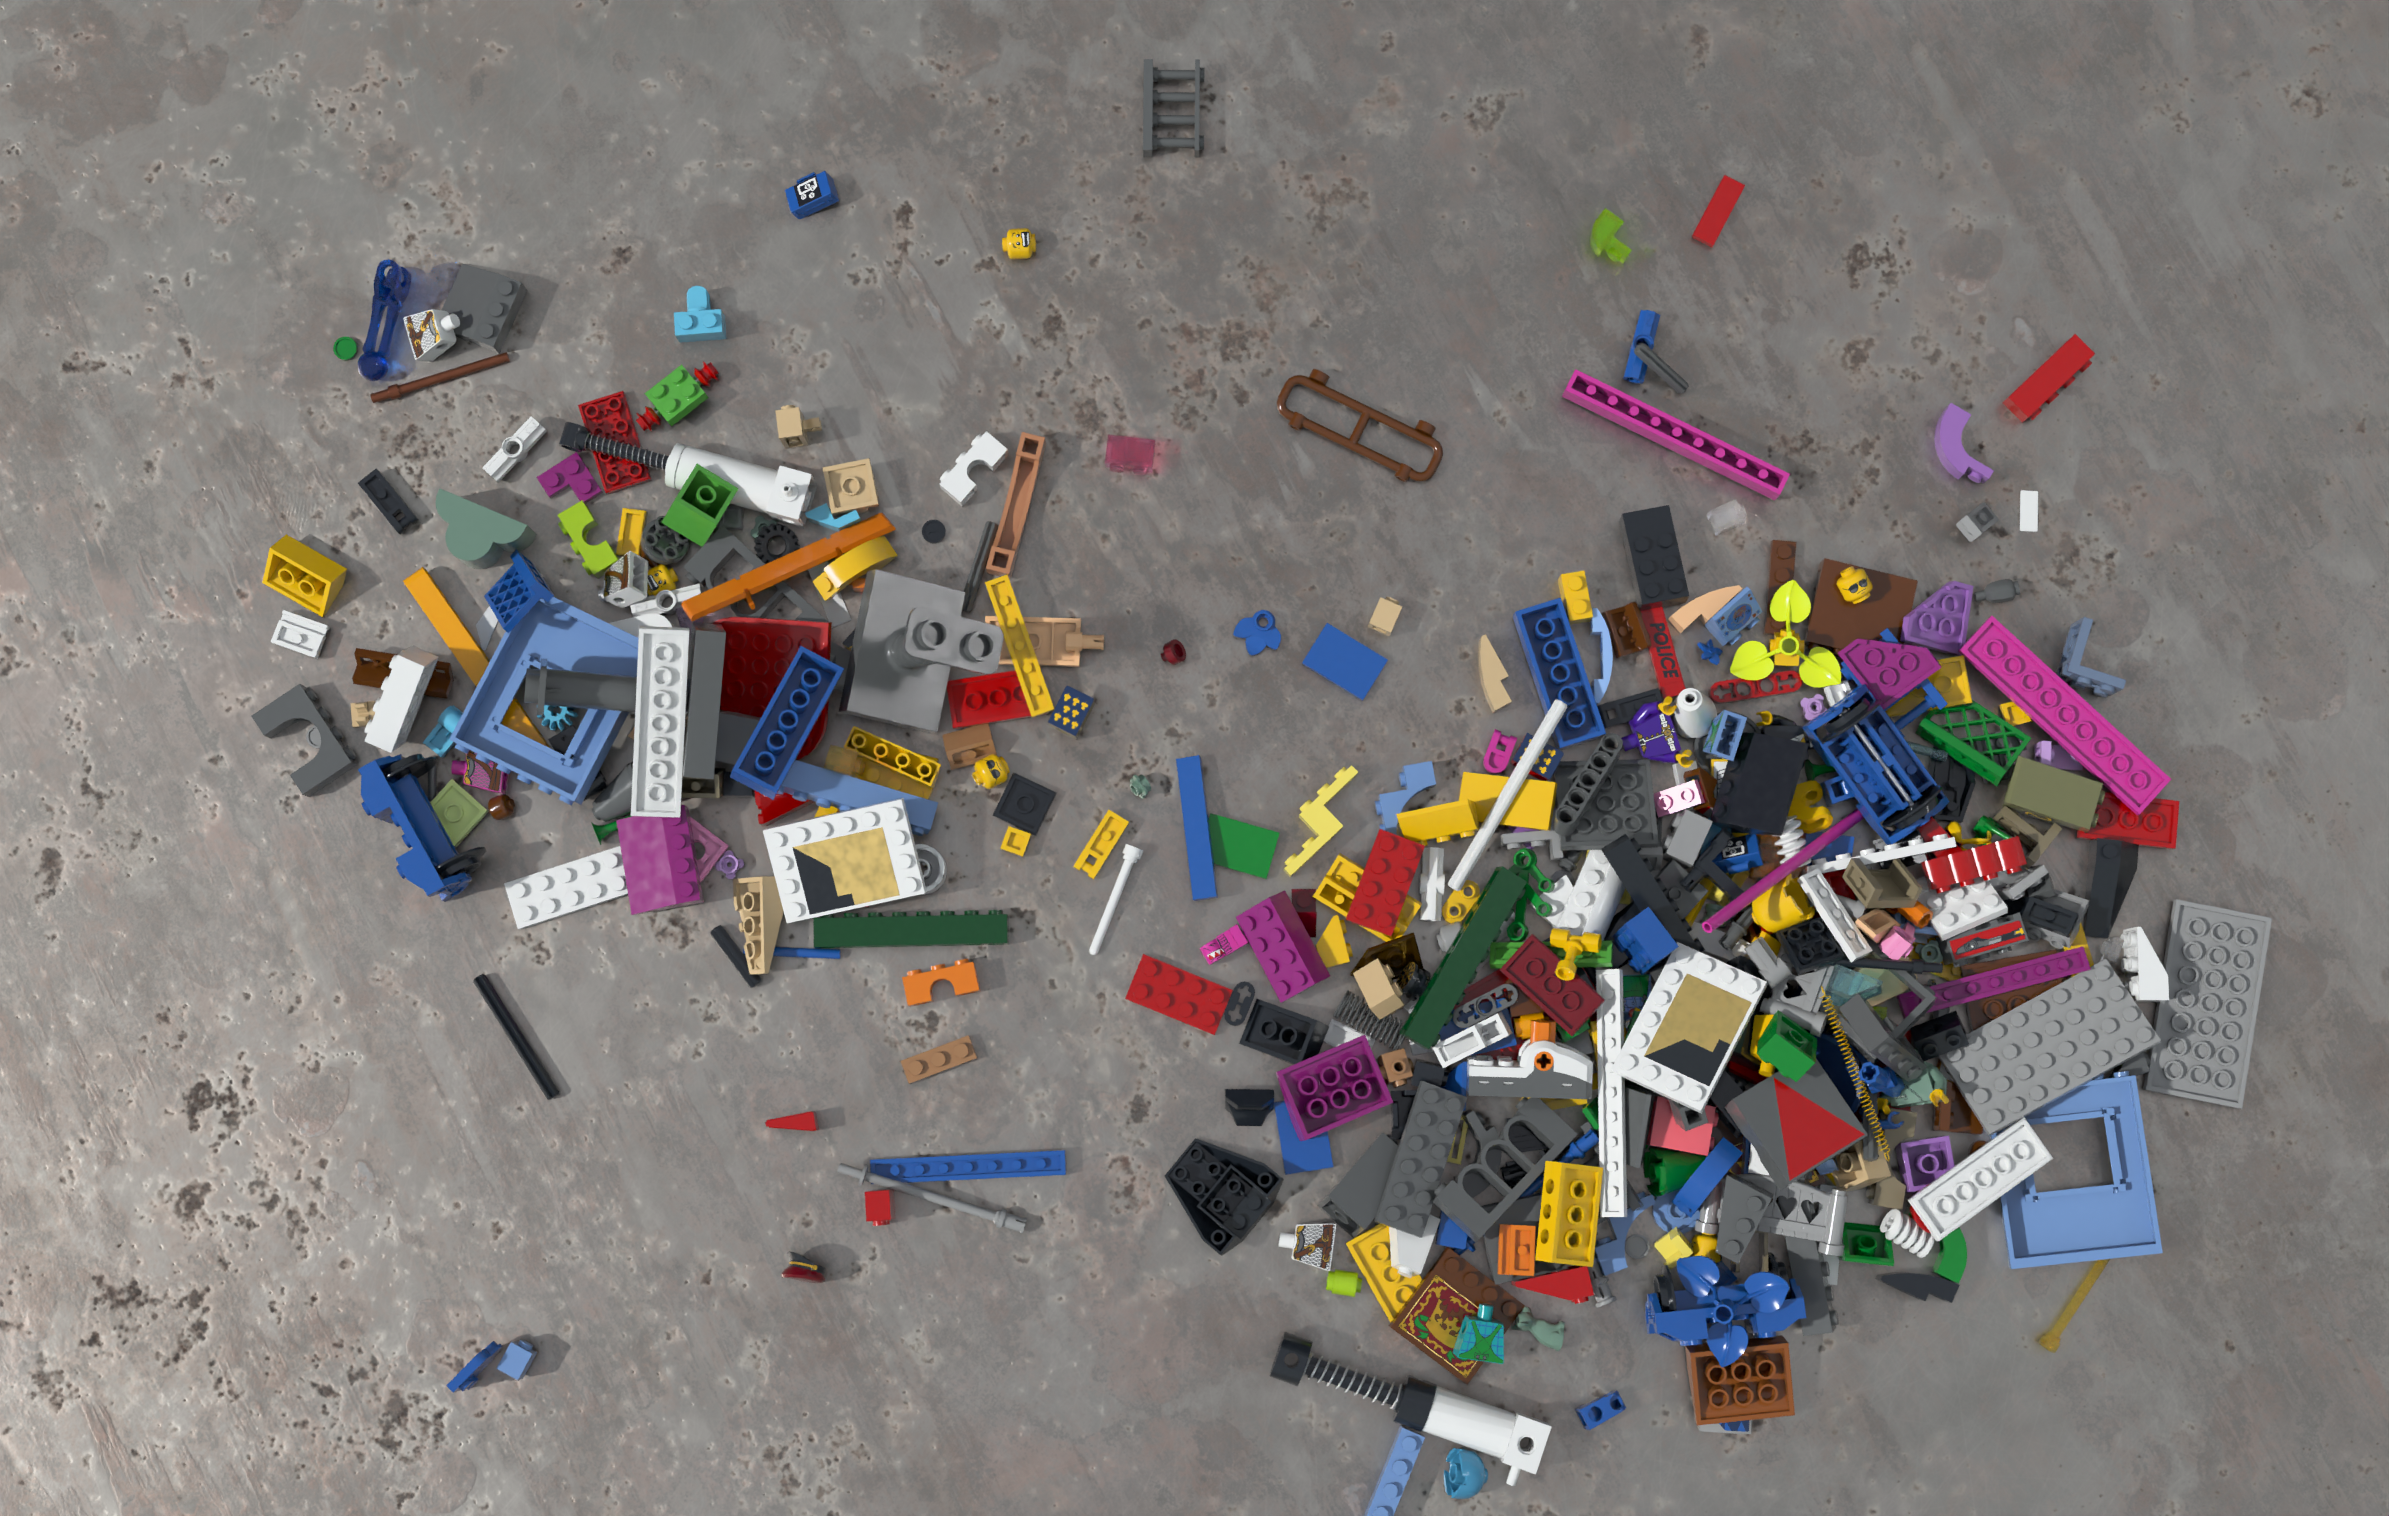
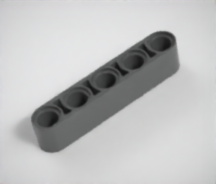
M1608 733L1602 737L1555 813L1553 826L1557 834L1568 836L1575 831L1620 758L1623 741L1619 735ZM1595 765H1602L1603 768H1599ZM1584 783H1590L1592 786H1587ZM1573 801H1579L1581 804H1575ZM1562 819H1567V820H1569L1570 822H1563V821H1561V820H1562Z

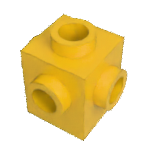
M1786 629L1774 632V639L1769 641V652L1779 648V641L1787 636ZM1791 629L1792 637H1795L1799 642L1798 650L1804 654V640H1800L1799 633H1795V630ZM1780 652L1773 655L1774 665L1799 666V655L1796 653L1784 655Z

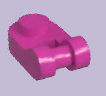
M1496 729L1493 732L1483 760L1484 768L1491 774H1498L1505 770L1517 741V737L1512 735L1510 737L1501 734L1502 731ZM1497 743L1505 745V751L1496 749Z

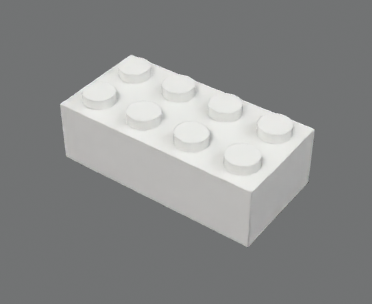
M413 645L406 650H402L398 655L393 656L389 668L392 669L390 676L384 679L381 690H384L381 698L376 700L373 707L375 715L373 720L370 719L365 727L364 732L367 733L365 742L390 753L406 742L439 658L438 656Z

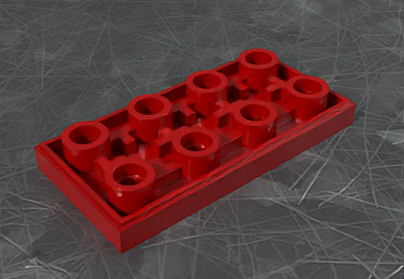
M624 391L578 405L584 426L591 431V435L594 434L597 437L600 435L601 438L606 437L608 440H618L619 443L624 442L626 445L630 444V446L635 445L637 448L641 447ZM595 450L592 451L604 491L607 495L652 481L648 466L638 462L633 463L631 460H621L620 457L615 458L613 455H603L602 452L597 453Z

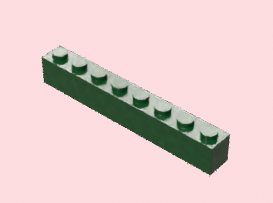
M1503 866L1496 867L1399 1034L1424 1049H1430L1431 1046L1434 1047L1438 1043L1441 1036L1439 1034L1443 1025L1447 1026L1452 1019L1453 1014L1451 1011L1455 1004L1459 1005L1465 996L1463 991L1467 984H1471L1477 975L1475 970L1479 963H1483L1487 959L1490 952L1488 950L1490 944L1497 941L1502 932L1500 927L1504 921L1507 922L1514 912L1512 907L1516 900L1519 901L1526 891L1524 886L1527 881Z
M978 910L964 911V915H955V911H940L938 916H931L929 911L916 912V916H907V912H892V916L882 917L881 912L868 913V917H858V913H844V917L834 918V914L820 916V918H813L814 948L1009 945V916L1003 914V910H988L989 914L979 915Z

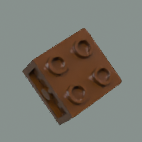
M1947 1082L1946 1096L1949 1102L1947 1104L1938 1102V1107L1934 1105L1933 1131L1982 1134V1125L1959 1089L1952 1085V1082Z

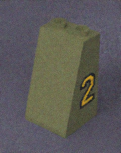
M2018 756L2014 763L2002 808L2007 806L2019 814L2088 833L2090 827L2095 828L2099 816V814L2095 813L2097 804L2102 805L2105 791L2101 790L2103 783Z

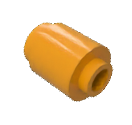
M1543 1012L1513 1018L1515 1036L1522 1037V1039L1530 1038L1531 1020H1549L1548 1016L1544 1017Z

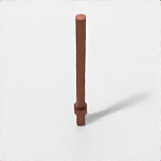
M505 352L402 385H390L386 390L370 394L373 403L389 398L394 400L402 397V394L510 361L508 353Z

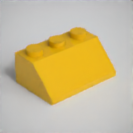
M286 534L269 549L262 583L319 616L324 617L343 587L347 569Z
M1469 799L1397 814L1404 838L1424 846L1428 845L1427 841L1436 839L1437 843L1451 841V836L1460 835L1461 838L1475 836L1474 831H1479L1480 829L1475 802Z

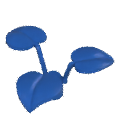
M1691 1256L1677 1260L1679 1278L1689 1293L1702 1298L1709 1293L1710 1289L1712 1290L1713 1303L1716 1305L1713 1316L1717 1322L1708 1329L1707 1344L1721 1367L1732 1364L1744 1353L1749 1340L1748 1333L1743 1326L1732 1325L1731 1320L1735 1316L1737 1309L1747 1300L1751 1299L1752 1306L1759 1312L1772 1313L1778 1310L1784 1303L1790 1286L1788 1282L1771 1272H1756L1750 1275L1744 1284L1749 1294L1734 1303L1730 1299L1719 1300L1717 1288L1714 1284L1720 1279V1271L1712 1259L1706 1256Z

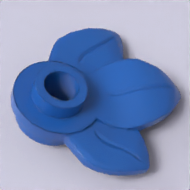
M1260 610L1253 617L1240 620L1233 633L1235 637L1246 638V649L1250 656L1262 652L1266 645L1271 649L1277 650L1281 642V634L1275 627V617L1267 610ZM1263 618L1268 621L1267 626L1264 627L1259 624L1260 619Z

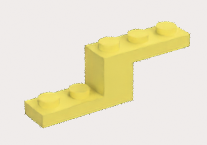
M1352 765L1348 769L1343 767L1334 776L1337 780L1331 785L1326 783L1317 791L1319 796L1313 802L1309 799L1299 808L1302 811L1299 814V818L1311 829L1317 838H1309L1302 845L1304 850L1298 856L1294 853L1284 862L1287 865L1284 871L1289 877L1295 874L1343 828V825L1325 805L1357 776L1358 771Z

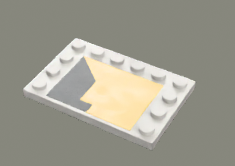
M904 798L763 830L786 923L925 894L927 892Z
M1677 942L1679 947L1671 953L1611 1071L1702 1114L1767 987V982Z

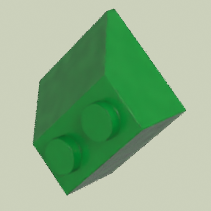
M1778 1010L1758 1041L1757 1054L1764 1062L1771 1063L1778 1068L1784 1077H1790L1797 1082L1816 1063L1817 1038Z

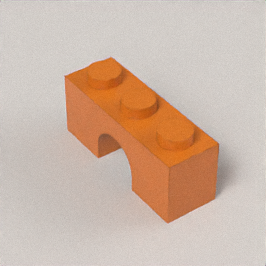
M968 959L954 961L955 966L945 968V964L931 966V971L922 973L921 969L908 971V976L902 977L908 1006L912 1007L934 1002L932 989L941 980H948L952 983L956 996L980 992L975 963L969 962Z

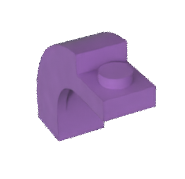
M1950 403L1944 409L1936 425L1934 441L1937 455L1945 469L1955 478L1959 479L1966 473L1970 480L1984 484L1991 477L1994 470L1970 457L1964 450L1961 440L1963 428L1971 414Z

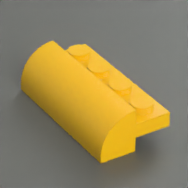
M1339 853L1313 897L1347 917L1365 868ZM1407 894L1391 937L1365 927L1363 928L1385 942L1402 937L1422 903Z

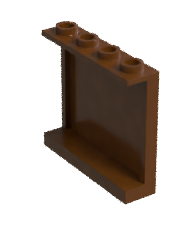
M1824 558L1820 562L1818 569L1820 575L1804 639V645L1808 646L1807 649L1823 647L1831 651L1835 657H1840L1838 652L1857 638L1879 641L1883 638L1880 633L1886 628L1890 630L1900 644H1904L1903 641H1900L1903 618L1912 611L1918 580ZM1852 566L1854 569H1864L1873 585V589L1870 591L1871 596L1856 604L1847 602L1836 584L1841 577L1840 572Z

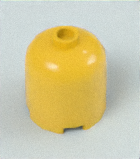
M1791 874L1787 875L1752 902V918L1757 925H1760L1768 932L1777 933L1779 930L1798 925L1814 916L1815 907H1810L1807 899L1808 896L1797 881L1798 877L1793 879Z

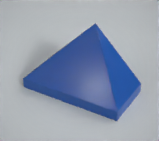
M1460 1062L1449 1072L1446 1086H1441V1088L1466 1097L1467 1062Z

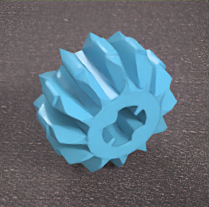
M544 705L543 716L537 715V717L543 719L541 724L544 727L550 724V730L555 731L558 726L563 731L565 730L564 723L570 726L573 725V722L569 720L570 717H578V714L572 711L576 708ZM559 707L562 709V711L560 714L557 713L556 716V714L553 713V709H558Z

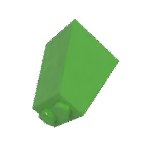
M696 464L661 523L703 547L738 491V488Z

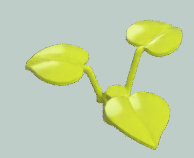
M1791 580L1781 586L1774 594L1770 603V612L1773 619L1776 621H1786L1787 636L1779 641V648L1767 653L1765 645L1761 642H1745L1736 651L1730 672L1741 679L1760 680L1770 675L1774 669L1773 661L1769 657L1780 652L1784 655L1796 653L1805 660L1799 667L1800 677L1805 684L1819 688L1838 685L1841 683V669L1835 656L1823 647H1814L1810 650L1807 657L1798 650L1799 642L1795 637H1792L1790 622H1802L1807 618L1811 610L1809 597L1795 580Z

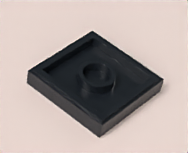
M1013 772L993 816L1037 836L1057 793Z

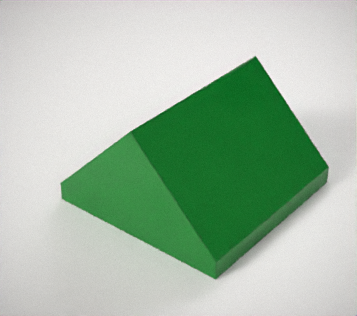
M1845 1222L1842 1244L1845 1245L1843 1256H1839V1260L1894 1266L1892 1241L1886 1239L1885 1232L1880 1231V1226Z

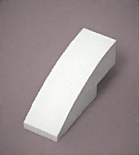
M1501 1011L1437 1043L1432 1048L1441 1066L1445 1068L1512 1034V1031Z

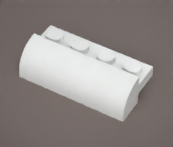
M1589 850L1556 928L1568 929L1571 935L1582 936L1584 932L1601 934L1603 941L1626 888L1602 850Z

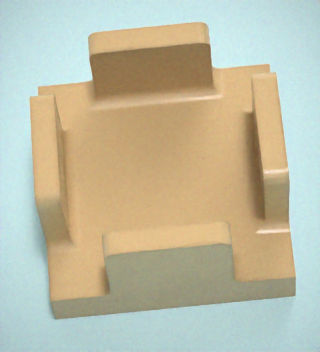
M869 458L823 467L832 515L842 513L846 515L854 510H857L858 514L869 512L871 507L879 506L875 476Z

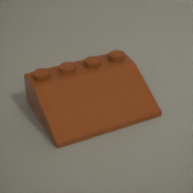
M1783 1335L1749 1339L1744 1353L1735 1362L1725 1367L1720 1366L1707 1343L1685 1346L1688 1377L1697 1426L1795 1415L1789 1343Z

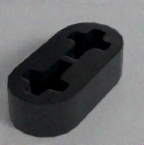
M1240 982L1235 986L1225 1009V1020L1232 1026H1238L1244 1022L1254 999L1255 989L1249 982ZM1247 986L1251 996H1246L1243 1003L1238 1002L1240 993L1237 990ZM1236 1005H1240L1239 1014L1242 1015V1018L1232 1022L1228 1012L1234 1011Z

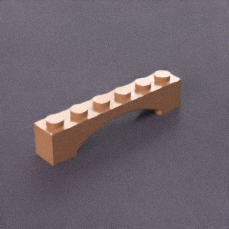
M1025 432L1021 433L1004 510L986 566L988 574L999 577L1008 575L1009 579L1012 577L1046 447L1045 437Z

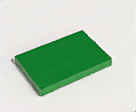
M1210 813L1209 826L1214 865L1267 879L1280 833Z

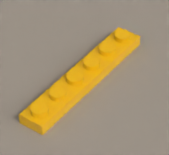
M1008 575L985 582L1032 718L1054 711L1049 691Z

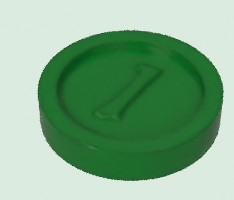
M341 337L334 343L333 351L339 359L348 361L356 356L358 346L352 338Z

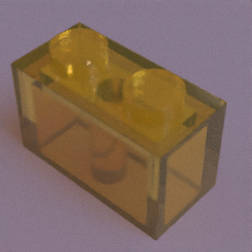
M830 744L823 768L858 778L859 775H863L866 762H863L864 757L859 752Z

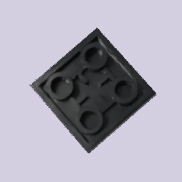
M1821 917L1777 931L1776 936L1798 975L1833 964L1844 958L1843 952Z

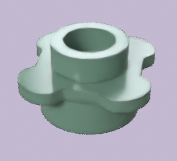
M757 516L755 518L756 524L754 529L750 531V534L753 538H757V533L761 532L764 526L768 527L770 524H777L775 520H766L763 516Z
M1140 774L1139 776L1133 775V778L1130 779L1132 792L1136 796L1139 795L1141 799L1145 798L1148 792L1151 791L1150 783L1146 777Z
M1930 940L1925 945L1918 944L1915 947V952L1919 954L1923 962L1940 963L1943 960L1938 947L1939 944L1935 940Z

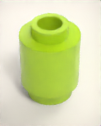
M1338 1269L1328 1271L1326 1290L1332 1291L1331 1294L1355 1297L1356 1292L1360 1293L1362 1278H1358L1357 1272Z

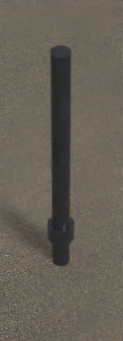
M1844 957L1841 961L1827 965L1911 971V974H1922L1923 972L1942 973L1943 970L1942 963L1923 962L1922 959L1901 961L1860 958L1851 963L1848 957Z

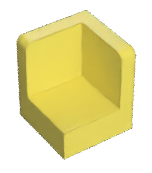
M1677 1226L1654 1243L1656 1249L1666 1259L1670 1270L1677 1266L1679 1258L1689 1257L1694 1253L1691 1243Z

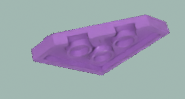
M1957 581L1946 583L1903 618L1900 641L1954 656H1962L1958 650L1966 643L1974 586Z

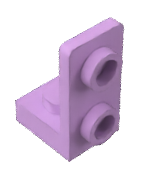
M2040 741L2034 744V761L2061 770L2080 771L2083 769V766L2061 745H2051V741Z

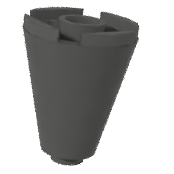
M633 761L628 763L593 801L592 813L598 820L602 819L607 822L631 813Z

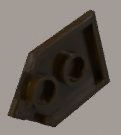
M1414 932L1368 948L1350 975L1355 977L1354 972L1377 958L1383 965L1388 964L1395 975L1392 980L1397 979L1403 969L1411 962L1416 963L1419 969H1423Z

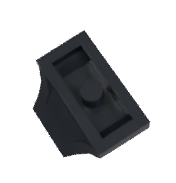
M1225 1089V1109L1231 1114L1237 1126H1262L1267 1115L1274 1109V1090Z

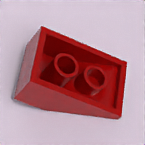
M1573 1265L1567 1267V1269L1511 1281V1285L1571 1300L1574 1304L1589 1301L1588 1296L1594 1295L1587 1266Z

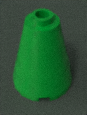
M1657 1147L1648 1148L1650 1152H1645L1643 1168L1644 1177H1649L1651 1185H1647L1649 1192L1657 1197L1681 1189L1707 1156Z

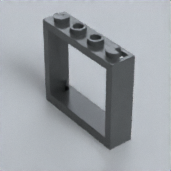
M1861 932L1873 950L1870 952L1876 959L1892 960L1878 947L1879 943L1874 942L1869 936ZM1835 966V968H1834V970H1833V973H1834L1840 966ZM1889 970L1923 1000L1892 1031V1034L1900 1040L1935 1004L1936 997L1934 996V991L1926 984L1921 985L1916 980L1915 974H1911V971ZM1804 990L1801 992L1800 996L1806 995ZM1826 1002L1821 1003V1006H1820V1009H1819L1820 1012H1823V1013H1826V1014H1830V1013H1832L1833 1011H1835V1010H1830V1011H1826V1012H1825V1010H1827V1009H1829V1008H1831V1007H1830V1006L1823 1007V1006L1827 1005V1003H1826ZM1839 1014L1828 1016L1826 1023L1831 1028L1837 1025L1842 1026L1833 1030L1838 1031L1842 1028L1845 1031L1842 1035H1846L1845 1039L1848 1040V1043L1865 1059L1874 1064L1879 1061L1877 1057L1869 1052L1852 1026ZM1834 1016L1840 1018L1839 1020H1838V1019L1828 1020V1019H1830V1018H1832V1017H1834ZM1836 1020H1838L1837 1022H1841V1025H1839L1840 1023L1830 1025V1023H1833Z

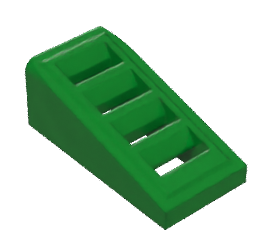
M1595 1097L1583 1105L1582 1112L1593 1128L1597 1130L1599 1129L1598 1097Z

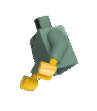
M1924 1062L1927 1068L1922 1071V1074L1909 1082L1895 1072L1896 1076L1903 1080L1905 1088L1901 1091L1900 1096L1893 1098L1881 1092L1878 1098V1112L1882 1108L1884 1114H1889L1890 1108L1888 1105L1890 1103L1892 1107L1896 1108L1931 1103L1938 1107V1102L1947 1104L1949 1102L1946 1096L1947 1079L1936 1066L1928 1062Z

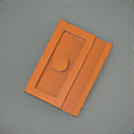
M1499 1224L1497 1274L1534 1276L1536 1226Z

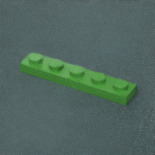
M1602 941L1599 953L1583 951L1581 955L1575 957L1574 964L1576 967H1612V941ZM1492 942L1490 945V968H1502L1524 942ZM1543 942L1561 960L1565 959L1566 952L1564 948L1551 947L1550 942Z

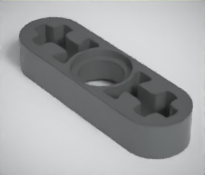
M1503 984L1458 1007L1453 1013V1021L1460 1028H1469L1517 1003L1519 991L1512 984ZM1505 988L1508 991H1513L1512 1000L1510 1002L1508 999L1499 1001L1502 1006L1498 1008V1003L1492 994L1496 993V998L1504 995ZM1483 999H1489L1493 1004V1008L1489 1013H1483L1480 1010L1479 1005ZM1474 1004V1009L1480 1018L1477 1019L1476 1014L1468 1017L1467 1024L1465 1021H1459L1461 1011L1463 1010L1464 1013L1473 1011L1470 1006Z

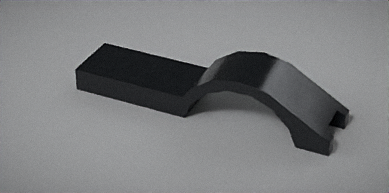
M2031 896L2021 897L2015 901L2011 899L2003 900L2008 907V913L2000 916L2006 917L2020 912L2022 921L2070 938L2079 917L2076 912Z

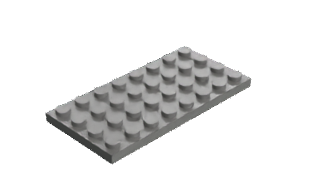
M2178 899L2173 901L2163 967L2168 974L2169 1000L2157 1002L2153 1029L2161 1041L2149 1050L2150 1066L2148 1067L2150 1072L2145 1075L2143 1090L2242 1109L2272 918Z
M2107 959L2091 966V970L2081 972L1967 1034L1969 1045L1938 1056L1988 1136L2160 1043L2161 1039Z

